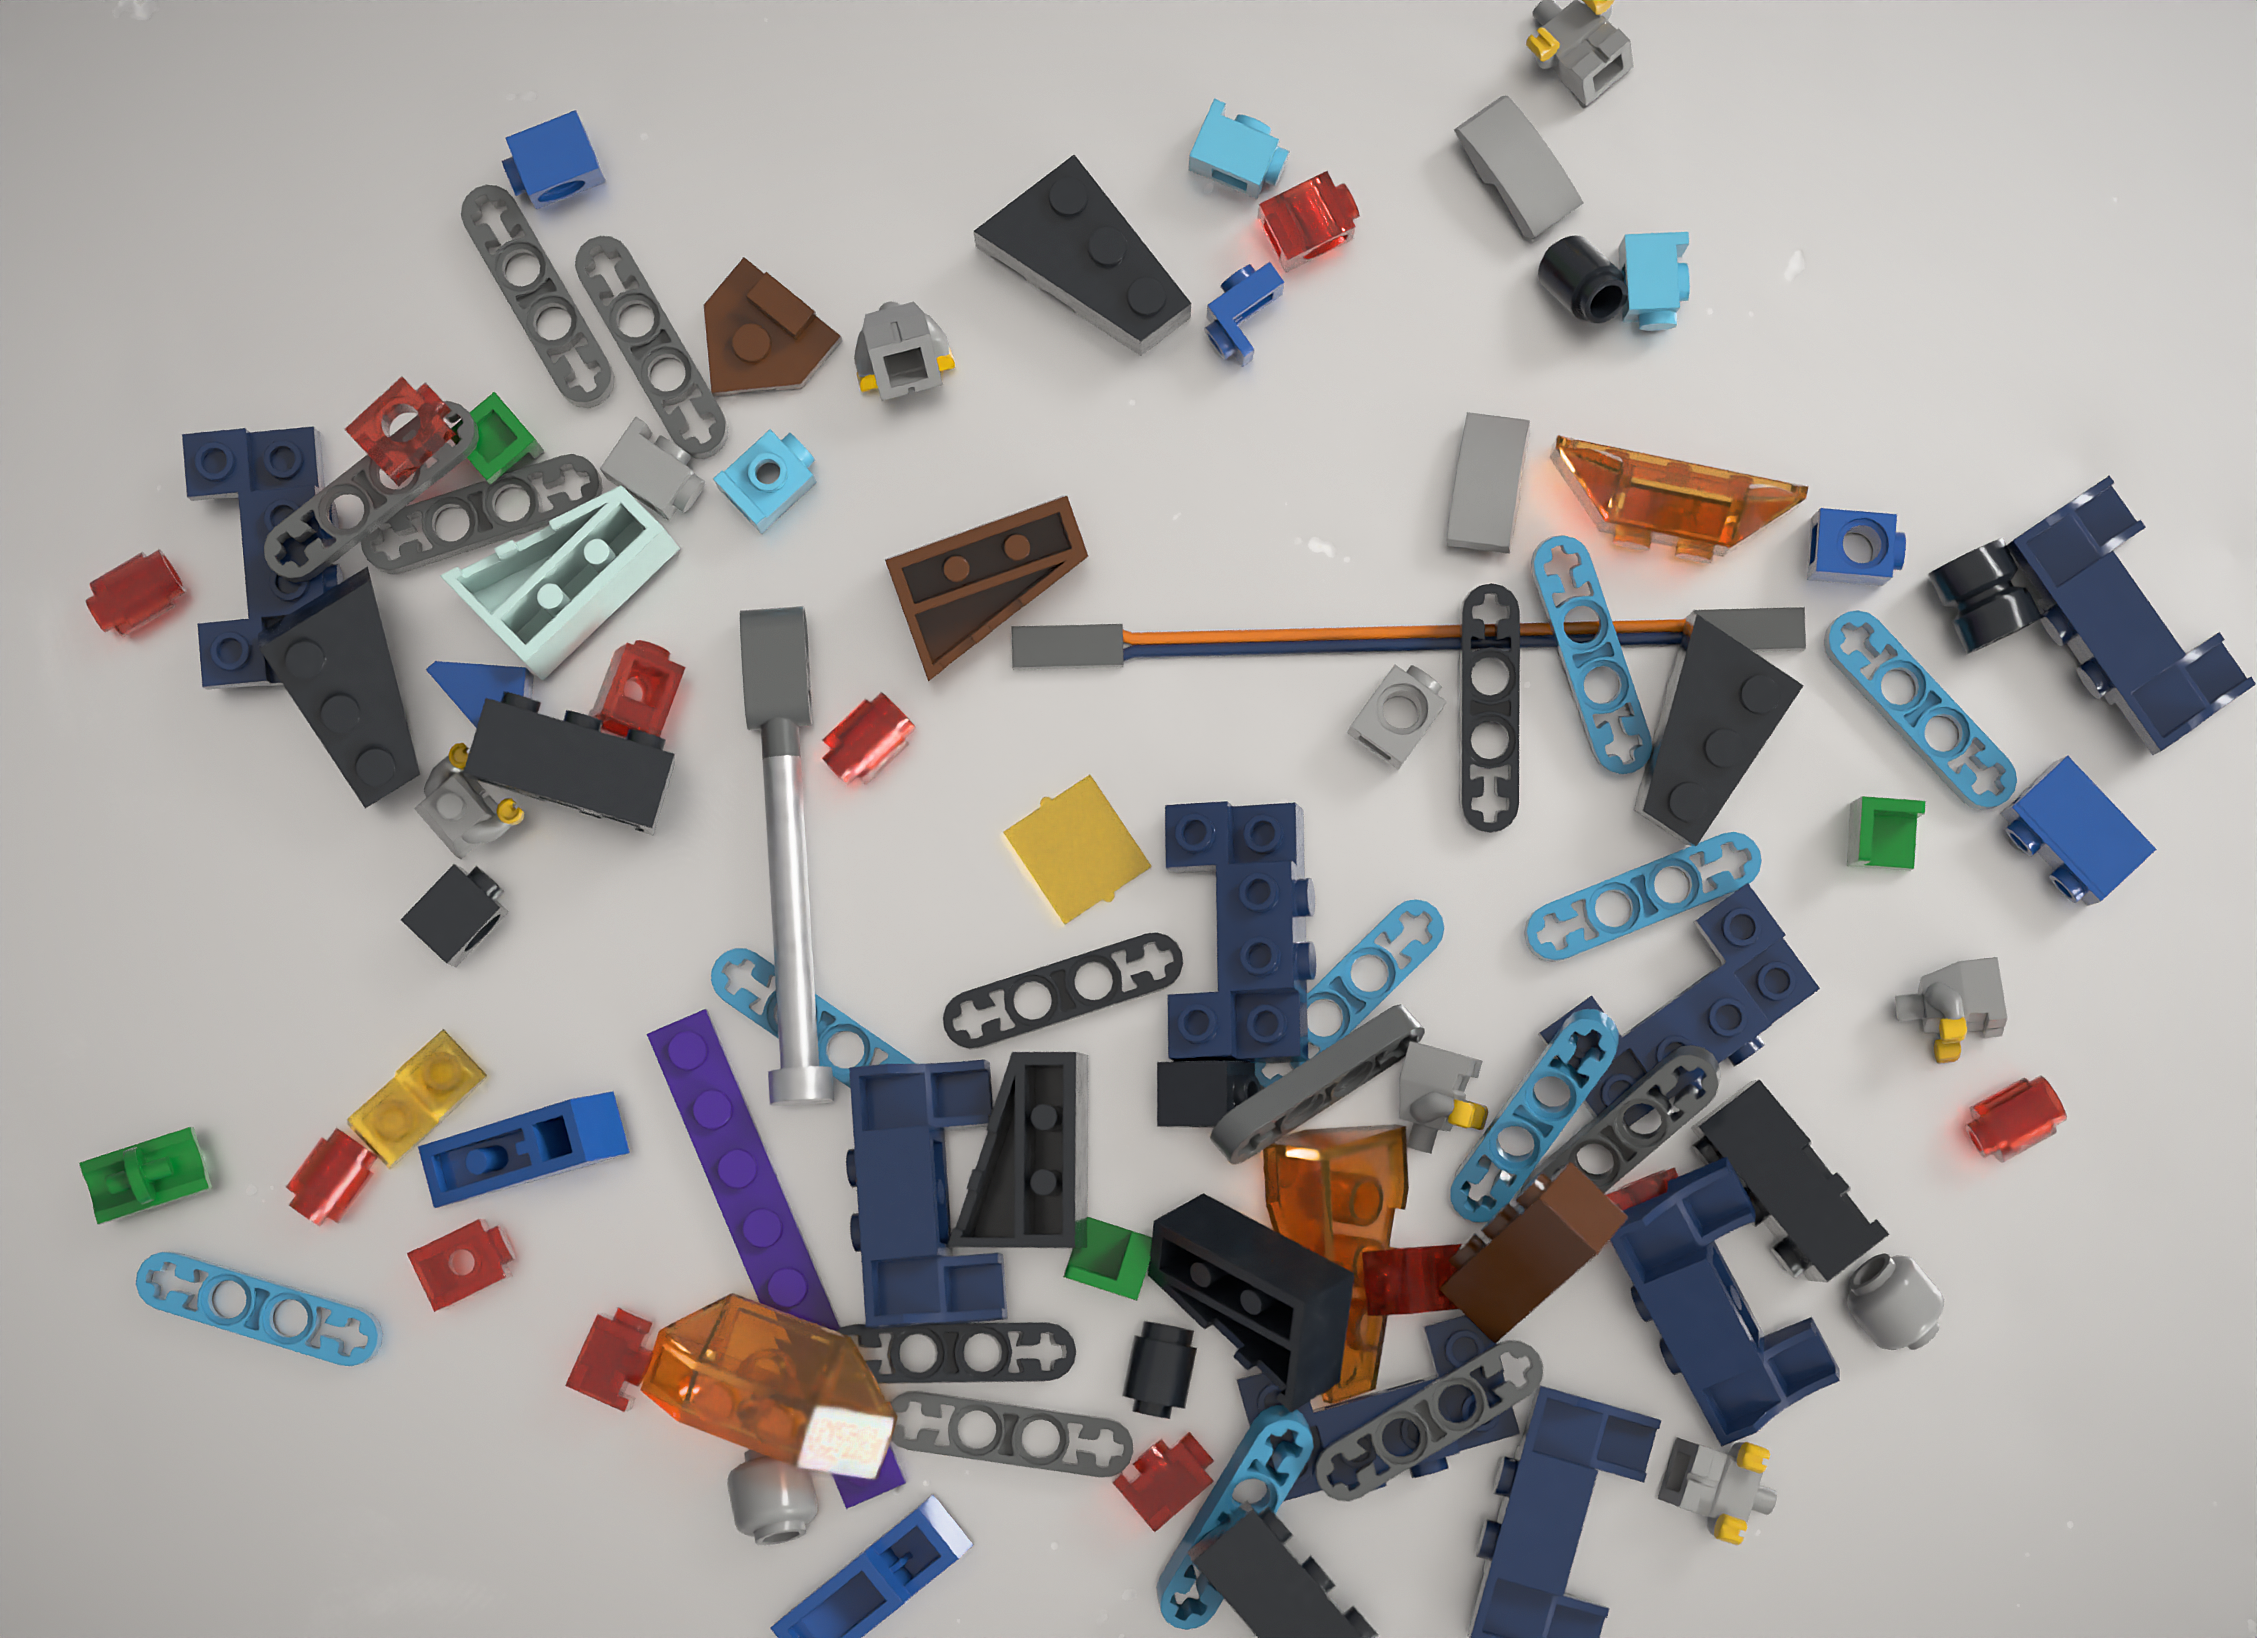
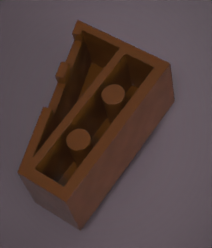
M1067 495L885 559L928 682L1088 557Z
M1571 1161L1551 1178L1540 1172L1515 1198V1201L1518 1203L1515 1207H1512L1509 1203L1505 1204L1481 1229L1485 1234L1483 1239L1474 1233L1448 1260L1456 1270L1439 1290L1495 1344L1593 1259L1628 1218Z

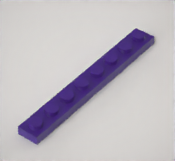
M701 1010L648 1033L647 1037L846 1509L906 1484V1478L866 1384L840 1382L832 1377L824 1366L822 1356L824 1344L833 1332L841 1328V1324L708 1010ZM847 1342V1345L844 1347L836 1348V1360L847 1362L848 1372L858 1373V1365L849 1343Z

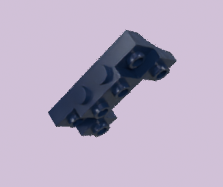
M314 426L259 432H249L246 428L182 434L187 498L191 501L222 498L239 499L248 619L197 624L202 687L210 690L283 685L259 649L258 633L343 582V575L339 564H331L319 575L306 582L295 583L285 580L269 567L264 554L267 536L274 527L325 488L320 432ZM333 502L329 510V519L333 526L339 528L335 502ZM316 516L306 523L316 533L301 543L292 537L286 539L283 543L287 551L285 557L280 560L283 565L289 561H293L299 567L305 565L309 559L304 550L318 537L325 542L327 548L330 546L329 540L334 538L320 527Z
M2109 475L2007 544V547L2042 597L2037 602L2044 610L2040 620L2045 630L2059 646L2067 643L2081 663L2076 669L2084 686L2095 698L2100 699L2104 696L2110 706L2116 703L2150 753L2154 755L2192 731L2210 716L2255 686L2256 683L2252 677L2247 678L2222 643L2225 639L2220 632L2187 654L2183 651L2113 551V549L2146 527L2141 519L2138 522L2113 488L2112 485L2115 482Z
M1228 801L1165 805L1166 868L1170 872L1216 871L1218 992L1167 994L1168 1058L1173 1062L1244 1061L1290 1063L1308 1061L1307 980H1314L1316 976V952L1313 942L1306 941V917L1314 915L1315 891L1312 879L1305 878L1303 809L1296 802L1232 806Z
M1748 883L1693 921L1722 964L1622 1036L1619 1033V1043L1612 1063L1583 1101L1593 1118L1597 1117L1667 1055L1681 1046L1694 1045L1705 1048L1714 1055L1718 1063L1728 1058L1734 1067L1765 1045L1759 1034L1820 989L1783 938L1786 934ZM1589 996L1571 1011L1538 1033L1546 1046L1573 1013L1583 1009H1596L1604 1013L1593 996ZM1591 1029L1585 1036L1578 1034L1576 1031L1574 1032L1579 1039L1575 1052L1567 1063L1571 1064L1576 1070L1578 1069L1579 1062L1590 1048L1593 1047L1601 1052L1603 1051L1599 1046L1601 1034L1598 1031ZM1558 1055L1554 1056L1555 1059L1561 1060V1058ZM1682 1066L1678 1067L1680 1071L1678 1082L1674 1088L1665 1094L1667 1099H1671L1690 1084L1696 1086L1699 1090L1702 1089L1701 1080L1704 1070L1697 1067L1689 1072ZM1580 1074L1582 1078H1585L1587 1076L1584 1074ZM1656 1084L1653 1086V1088H1656L1661 1092L1659 1085ZM1644 1103L1634 1104L1624 1113L1625 1122L1630 1127L1655 1108Z
M982 1059L946 1063L879 1064L850 1067L854 1149H848L846 1171L850 1186L852 1188L857 1187L858 1213H853L851 1216L850 1235L854 1250L861 1252L866 1327L883 1329L938 1323L949 1325L1008 1319L1003 1254L988 1253L953 1256L952 1247H947L951 1235L944 1131L987 1127L993 1110L990 1062Z
M1728 1157L1669 1180L1666 1193L1623 1210L1628 1218L1611 1237L1610 1242L1634 1284L1631 1286V1295L1635 1307L1645 1322L1654 1321L1662 1336L1659 1344L1667 1367L1673 1375L1682 1373L1721 1447L1757 1433L1771 1419L1792 1404L1824 1387L1840 1381V1369L1812 1317L1764 1335L1720 1253L1715 1240L1755 1221V1208Z
M1466 1315L1423 1326L1436 1376L1433 1375L1314 1410L1310 1401L1299 1407L1297 1410L1304 1415L1312 1435L1313 1450L1284 1501L1322 1491L1315 1476V1463L1320 1452L1329 1444L1489 1349L1495 1343ZM1481 1366L1469 1374L1484 1389L1488 1407L1500 1400V1397L1491 1389L1505 1381L1503 1375L1504 1368L1488 1379L1484 1378ZM1264 1373L1236 1379L1249 1427L1254 1419L1265 1409L1271 1406L1283 1405L1277 1400L1282 1390ZM1454 1384L1448 1386L1441 1392L1438 1399L1439 1411L1450 1422L1459 1423L1465 1421L1473 1414L1475 1397L1472 1391L1464 1385ZM1513 1406L1409 1468L1411 1477H1422L1448 1469L1446 1457L1459 1454L1460 1451L1519 1435L1520 1431ZM1397 1418L1385 1426L1382 1432V1442L1384 1448L1390 1454L1405 1456L1411 1454L1416 1449L1420 1434L1417 1426L1412 1421L1406 1418ZM1287 1429L1282 1436H1275L1273 1434L1269 1436L1273 1453L1282 1441L1290 1443L1295 1441L1291 1429ZM1370 1434L1357 1440V1444L1366 1451L1365 1453L1353 1460H1347L1342 1453L1336 1454L1330 1459L1334 1470L1327 1475V1479L1331 1485L1336 1482H1342L1347 1485L1348 1489L1355 1487L1359 1483L1356 1479V1471L1371 1461L1374 1464L1376 1474L1388 1468V1464L1375 1453ZM1270 1457L1267 1464L1275 1470L1272 1457ZM1384 1483V1484H1382L1381 1486L1377 1487L1376 1489L1385 1487V1486H1387V1484Z
M1539 1385L1535 1390L1521 1444L1517 1446L1514 1459L1504 1456L1498 1470L1494 1494L1503 1496L1497 1521L1486 1519L1479 1538L1476 1557L1486 1559L1483 1568L1485 1573L1467 1634L1469 1638H1600L1609 1608L1565 1595L1570 1571L1598 1470L1644 1483L1647 1475L1645 1471L1657 1429L1660 1428V1419Z

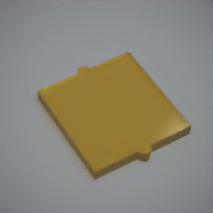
M1091 774L1053 799L1043 797L1040 801V808L1003 832L1064 925L1102 900L1107 903L1112 902L1115 898L1114 892L1152 868Z

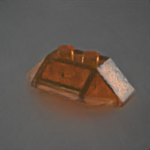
M1560 435L1556 437L1550 453L1551 461L1598 531L1614 535L1612 543L1635 550H1650L1651 542L1676 547V557L1700 563H1712L1714 555L1724 557L1797 509L1806 499L1809 487Z
M731 1293L659 1330L640 1389L659 1407L682 1424L795 1467L873 1480L879 1478L898 1419L890 1402H886L873 1373L851 1337L735 1293Z

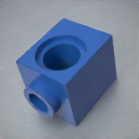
M576 110L505 138L512 157L502 160V164L516 196L527 192L536 210L606 182L584 125Z
M1820 508L1811 517L1807 580L1875 586L1886 584L1893 578V570H1902L1905 559L1906 536L1904 532H1896L1897 514ZM1859 533L1868 538L1873 548V556L1870 562L1858 563L1846 555L1843 549V539L1846 534Z

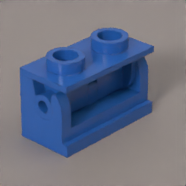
M2068 755L2055 761L2014 800V805L2005 808L2000 813L2010 823L2005 828V831L2011 840L2029 856H2033L2037 852L2054 870L2049 875L2053 884L2065 897L2074 903H2077L2080 899L2087 906L2101 902L2157 850Z

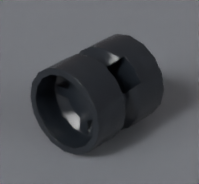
M2003 538L1972 550L1928 574L1943 606L1957 607L1959 611L1952 623L1967 655L2042 619L2027 588L2013 586L2011 582L2018 571V567Z

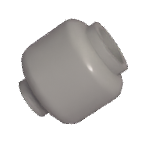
M1883 1253L1867 1260L1853 1273L1848 1284L1851 1291L1848 1295L1847 1307L1854 1319L1877 1346L1887 1350H1897L1907 1346L1910 1350H1915L1926 1345L1934 1338L1940 1327L1937 1320L1943 1312L1944 1298L1940 1290L1914 1259L1902 1255L1890 1257L1889 1254Z
M779 1444L763 1445L746 1451L744 1453L745 1462L734 1468L729 1473L727 1479V1487L737 1530L742 1534L754 1537L755 1543L758 1545L784 1543L806 1534L805 1525L811 1522L817 1513V1501L808 1462L799 1455L783 1454L782 1446Z

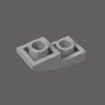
M1508 95L1501 96L1454 129L1483 183L1495 184L1524 237H1537L1584 203L1548 145Z
M1467 412L1453 489L1447 546L1510 554L1520 503V483L1530 436V420Z

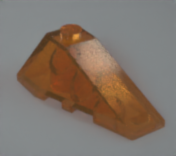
M1393 1124L1306 1129L1285 1135L1263 1149L1265 1199L1273 1230L1355 1273L1340 1383L1321 1394L1323 1402L1335 1404L1376 1389L1388 1318V1311L1380 1303L1385 1270L1386 1268L1396 1269L1399 1248L1390 1247L1389 1245L1395 1209H1406L1409 1190L1406 1126Z

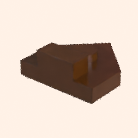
M745 257L742 258L703 305L711 393L714 397L737 395L739 392L803 388L842 341L841 335L818 318L816 312L768 272L763 273Z

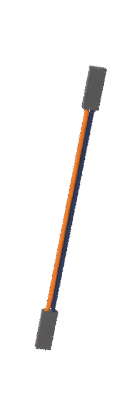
M1805 607L1693 610L1691 612V615L1698 614L1753 652L1803 651L1806 649ZM1686 618L1612 622L1620 646L1681 645ZM1599 621L1564 622V631L1573 642H1588L1597 634ZM1549 622L1520 623V648H1557ZM1123 624L1012 626L1013 670L1124 667V661L1146 657L1460 650V625L1135 633L1124 630ZM1485 624V640L1471 637V650L1490 647L1509 649V639L1505 637L1495 640V624ZM1123 642L1132 646L1123 649Z

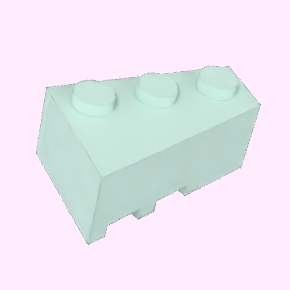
M622 485L550 520V526L516 543L510 540L494 548L496 553L462 570L456 567L440 575L542 681L680 549L668 532Z

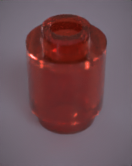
M158 549L148 556L141 552L91 581L89 585L94 595L86 599L85 602L95 621L105 633L115 628L122 637H125L176 607L175 599L185 594L186 589L169 559L162 550Z
M880 692L871 702L865 698L822 739V742L829 751L821 759L847 786L855 778L867 786L909 745L906 738L916 727L884 693Z
M2040 1075L2031 1081L2023 1077L1971 1106L1970 1114L1973 1120L1965 1124L1972 1143L1982 1157L1986 1158L1993 1154L1999 1162L2004 1163L2056 1134V1126L2066 1121L2067 1115L2053 1087L2045 1077Z
M336 1127L327 1140L323 1137L320 1138L286 1185V1188L295 1194L289 1206L319 1227H321L327 1217L339 1224L374 1175L369 1169L378 1156Z

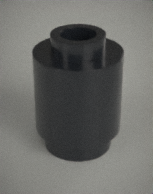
M1573 235L1557 241L1547 249L1540 262L1538 277L1542 286L1580 320L1596 324L1605 323L1613 319L1622 310L1627 301L1628 289L1624 283L1622 272L1582 236Z
M1143 1321L1141 1336L1134 1335L1122 1393V1396L1134 1399L1133 1412L1170 1419L1172 1407L1185 1409L1197 1348L1191 1346L1193 1330Z

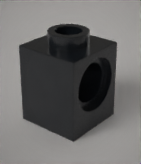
M453 864L405 914L401 921L446 964L457 967L509 911L497 901L504 893V890L476 865L468 874L463 868Z
M1236 1061L1157 1062V1127L1214 1128L1228 1112L1261 1091L1259 1080L1255 1076V1063Z

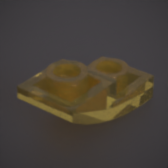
M443 1029L395 1072L393 1079L347 1118V1125L391 1170L441 1124L487 1078V1074Z

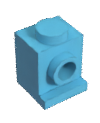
M1214 98L1189 155L1188 170L1258 199L1265 182L1276 186L1290 151L1278 146L1279 139L1270 136L1272 130L1263 122L1241 114L1237 115L1235 120L1225 117L1226 103Z
M1689 232L1624 235L1618 247L1619 270L1624 276V283L1628 289L1627 301L1622 308V322L1639 321V329L1646 331L1667 330L1677 327V312L1680 308V301H1688L1690 294L1688 264L1678 263L1677 257H1682L1689 245Z
M769 429L725 471L722 470L713 480L718 489L762 534L817 483L814 475L808 470V467L815 459L790 432L780 440ZM766 463L776 464L780 468L779 478L771 484L761 483L757 479L758 469Z

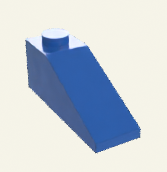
M614 1091L565 1100L418 1146L434 1208L562 1174L630 1153Z

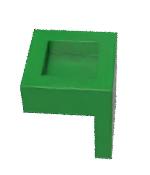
M495 392L469 412L478 426L479 439L476 448L467 458L490 485L528 452L534 459L544 452L537 440ZM462 420L446 432L455 445L462 440L457 432L458 428L463 424Z
M1862 796L1851 802L1847 866L1913 870L1915 864L1917 818L1925 814L1926 801Z
M1087 1217V1248L1072 1249L1063 1277L1137 1301L1151 1259L1152 1237Z

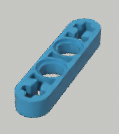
M1565 535L1549 537L1540 542L1533 552L1531 559L1532 574L1592 752L1598 763L1607 770L1619 774L1633 773L1642 768L1650 758L1652 740L1590 554L1586 547L1576 538ZM1560 546L1564 554L1575 553L1577 556L1578 564L1569 569L1574 588H1579L1587 582L1590 595L1569 597L1555 606L1552 594L1565 593L1558 574H1546L1544 564L1552 560L1551 549ZM1577 606L1591 608L1599 619L1597 634L1593 639L1584 643H1576L1569 639L1563 626L1567 613ZM1600 666H1606L1615 671L1620 685L1615 697L1605 703L1593 702L1584 691L1586 675L1592 669ZM1628 703L1631 712L1630 716L1617 717L1622 731L1629 736L1637 735L1639 744L1630 749L1632 759L1622 762L1618 755H1607L1605 751V745L1614 741L1610 723L1605 720L1596 727L1593 714L1613 713Z
M1859 610L1846 612L1835 619L1826 630L1824 638L1825 652L1831 662L1960 800L1969 807L1979 810L1993 809L2009 800L2015 791L2017 783L2016 770L2011 761L1886 627L1870 613ZM1843 626H1846L1852 632L1863 627L1869 634L1864 641V646L1875 658L1881 655L1884 648L1893 657L1878 666L1869 677V680L1860 670L1867 667L1871 662L1858 650L1847 655L1840 647L1846 639L1841 631ZM1898 669L1911 675L1915 682L1916 690L1914 697L1909 703L1897 705L1884 697L1881 690V682L1888 671ZM1932 717H1948L1958 727V743L1952 750L1944 752L1935 750L1926 741L1925 727ZM1972 742L1979 748L1980 752L1970 756L1969 759L1981 770H1986L1993 766L2000 774L1994 781L1995 786L1999 790L1996 796L1989 790L1979 795L1974 792L1971 786L1976 782L1977 777L1965 763L1960 765L1956 772L1948 766V762L1964 754Z
M1737 832L1723 833L1700 842L1697 847L1690 846L1545 904L1534 911L1526 922L1524 931L1526 945L1532 954L1541 960L1550 962L1565 960L1737 891L1743 885L1754 881L1760 872L1762 862L1760 850L1755 842L1745 834ZM1728 844L1732 852L1743 850L1747 856V862L1739 867L1741 878L1734 879L1729 871H1722L1707 878V881L1714 889L1704 893L1701 873L1689 857L1699 854L1701 867L1723 856L1721 845ZM1663 868H1678L1688 877L1690 889L1683 901L1674 904L1668 903L1660 899L1655 892V877ZM1617 891L1626 896L1630 902L1631 913L1625 924L1618 927H1610L1600 922L1596 916L1595 905L1596 900L1602 893ZM1582 901L1585 921L1596 937L1586 941L1584 939V928H1580L1563 937L1565 948L1562 950H1556L1552 942L1541 944L1537 933L1545 928L1543 917L1552 915L1556 923H1563L1573 919L1578 914L1571 907V904Z
M1417 899L1404 901L1395 907L1307 994V1009L1313 1002L1324 999L1336 1004L1342 1014L1341 1027L1331 1036H1317L1308 1028V1043L1319 1048L1317 1054L1347 1036L1437 948L1443 938L1444 924L1443 918L1436 907L1427 901ZM1406 913L1414 919L1423 913L1430 920L1425 929L1430 940L1425 945L1416 939L1411 941L1399 953L1410 961L1403 969H1400L1392 954L1382 946L1375 944L1374 940L1383 933L1388 943L1391 944L1404 929L1403 924L1399 921L1401 915ZM1361 956H1376L1383 961L1387 968L1388 976L1386 983L1377 991H1362L1352 981V965ZM1251 1062L1255 1063V1076L1263 1088L1283 1077L1277 1074L1269 1079L1261 1071L1267 1063ZM1290 1062L1289 1065L1294 1070L1305 1062Z
M734 948L724 952L715 961L711 971V983L716 994L723 1001L779 1039L778 1023L775 1018L777 1007L776 990L768 997L763 1013L759 1015L752 1010V1006L761 999L744 988L739 989L735 995L731 994L727 990L731 979L724 974L726 968L731 963L741 967L748 960L755 965L751 976L769 988L771 979L775 976V966L757 953L746 948ZM815 994L819 1066L831 1067L833 1077L850 1088L849 1069L835 1066L828 1056L830 1040L836 1034L843 1031L857 1034L864 1044V1055L861 1061L854 1067L871 1065L877 1049H881L888 1054V1058L880 1064H916Z
M1583 1009L1573 1013L1563 1023L1460 1165L1450 1189V1200L1454 1209L1463 1218L1472 1222H1487L1505 1204L1512 1200L1608 1069L1617 1051L1619 1032L1615 1022L1607 1014L1596 1009ZM1591 1029L1598 1031L1601 1034L1599 1046L1603 1051L1601 1052L1593 1047L1590 1048L1579 1062L1578 1069L1576 1070L1571 1064L1567 1063L1573 1056L1579 1039L1574 1032L1576 1031L1578 1034L1585 1036ZM1558 1055L1561 1058V1060L1555 1059L1554 1056ZM1580 1074H1584L1587 1076L1585 1078H1582ZM1547 1076L1562 1079L1569 1087L1570 1099L1557 1107L1545 1105L1536 1097L1534 1092L1535 1083ZM1510 1126L1522 1127L1532 1135L1534 1148L1522 1156L1511 1155L1500 1146L1498 1141L1499 1133L1504 1128ZM1492 1162L1498 1169H1501L1495 1177L1490 1195L1493 1198L1484 1195L1478 1201H1475L1468 1196L1471 1185L1467 1181L1476 1185L1480 1183L1489 1171Z
M176 1252L157 1253L142 1262L137 1272L136 1287L138 1294L146 1304L155 1309L343 1366H356L366 1363L378 1353L382 1345L383 1332L380 1322L372 1313L362 1308ZM171 1262L176 1265L175 1276L192 1283L200 1281V1270L207 1272L208 1277L204 1280L198 1291L197 1310L189 1307V1303L193 1300L195 1294L182 1290L169 1291L166 1299L160 1296L161 1286L158 1283L152 1282L154 1272L166 1271ZM225 1281H234L240 1284L246 1294V1305L243 1311L233 1318H224L219 1315L212 1304V1294L215 1288ZM288 1299L300 1302L308 1315L306 1327L299 1335L294 1337H287L279 1333L273 1322V1314L276 1307L282 1301ZM321 1308L331 1310V1314L325 1321L326 1324L336 1327H348L352 1323L353 1318L360 1321L359 1332L368 1336L366 1346L354 1347L350 1355L343 1352L344 1341L329 1335H320V1347L313 1346L311 1341L321 1326Z
M1284 1405L1271 1406L1254 1419L1159 1577L1156 1590L1160 1611L1166 1622L1172 1626L1185 1630L1198 1628L1206 1624L1214 1616L1224 1600L1222 1595L1202 1572L1198 1579L1196 1578L1194 1566L1197 1569L1198 1567L1192 1562L1188 1551L1243 1504L1233 1499L1234 1488L1246 1479L1263 1481L1268 1486L1266 1494L1261 1500L1252 1503L1251 1506L1258 1514L1267 1506L1276 1514L1310 1458L1313 1450L1312 1435L1304 1415L1297 1409L1290 1412ZM1287 1429H1291L1295 1441L1293 1443L1282 1441L1273 1453L1269 1436L1271 1434L1282 1436ZM1270 1457H1272L1275 1470L1267 1464ZM1196 1581L1199 1599L1187 1598L1182 1605L1177 1604L1175 1593L1187 1594Z

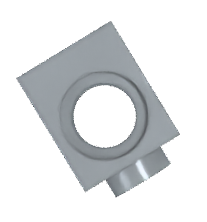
M1394 665L1351 724L1347 733L1399 770L1447 703L1446 700L1437 695L1442 686L1434 678L1414 665H1411L1406 672L1397 665ZM1395 696L1406 697L1415 704L1418 711V720L1411 727L1396 728L1386 721L1383 714V704Z

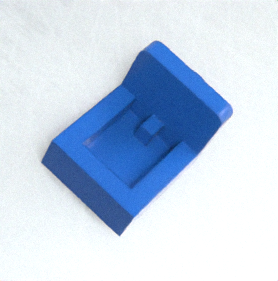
M1268 262L1257 271L1249 264L1232 274L1220 286L1224 294L1207 305L1206 317L1210 324L1204 328L1208 339L1224 359L1234 355L1242 367L1253 360L1254 348L1238 325L1283 294L1284 281L1271 262Z

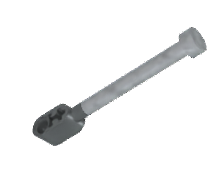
M804 606L740 610V641L746 724L748 730L761 729L781 1067V1069L768 1072L770 1105L773 1106L828 1103L834 1101L833 1071L831 1067L819 1066L799 727L812 726L813 721L806 612Z

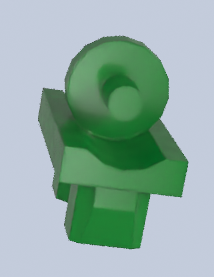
M194 1127L181 1129L79 1162L82 1175L91 1195L97 1224H105L213 1189Z

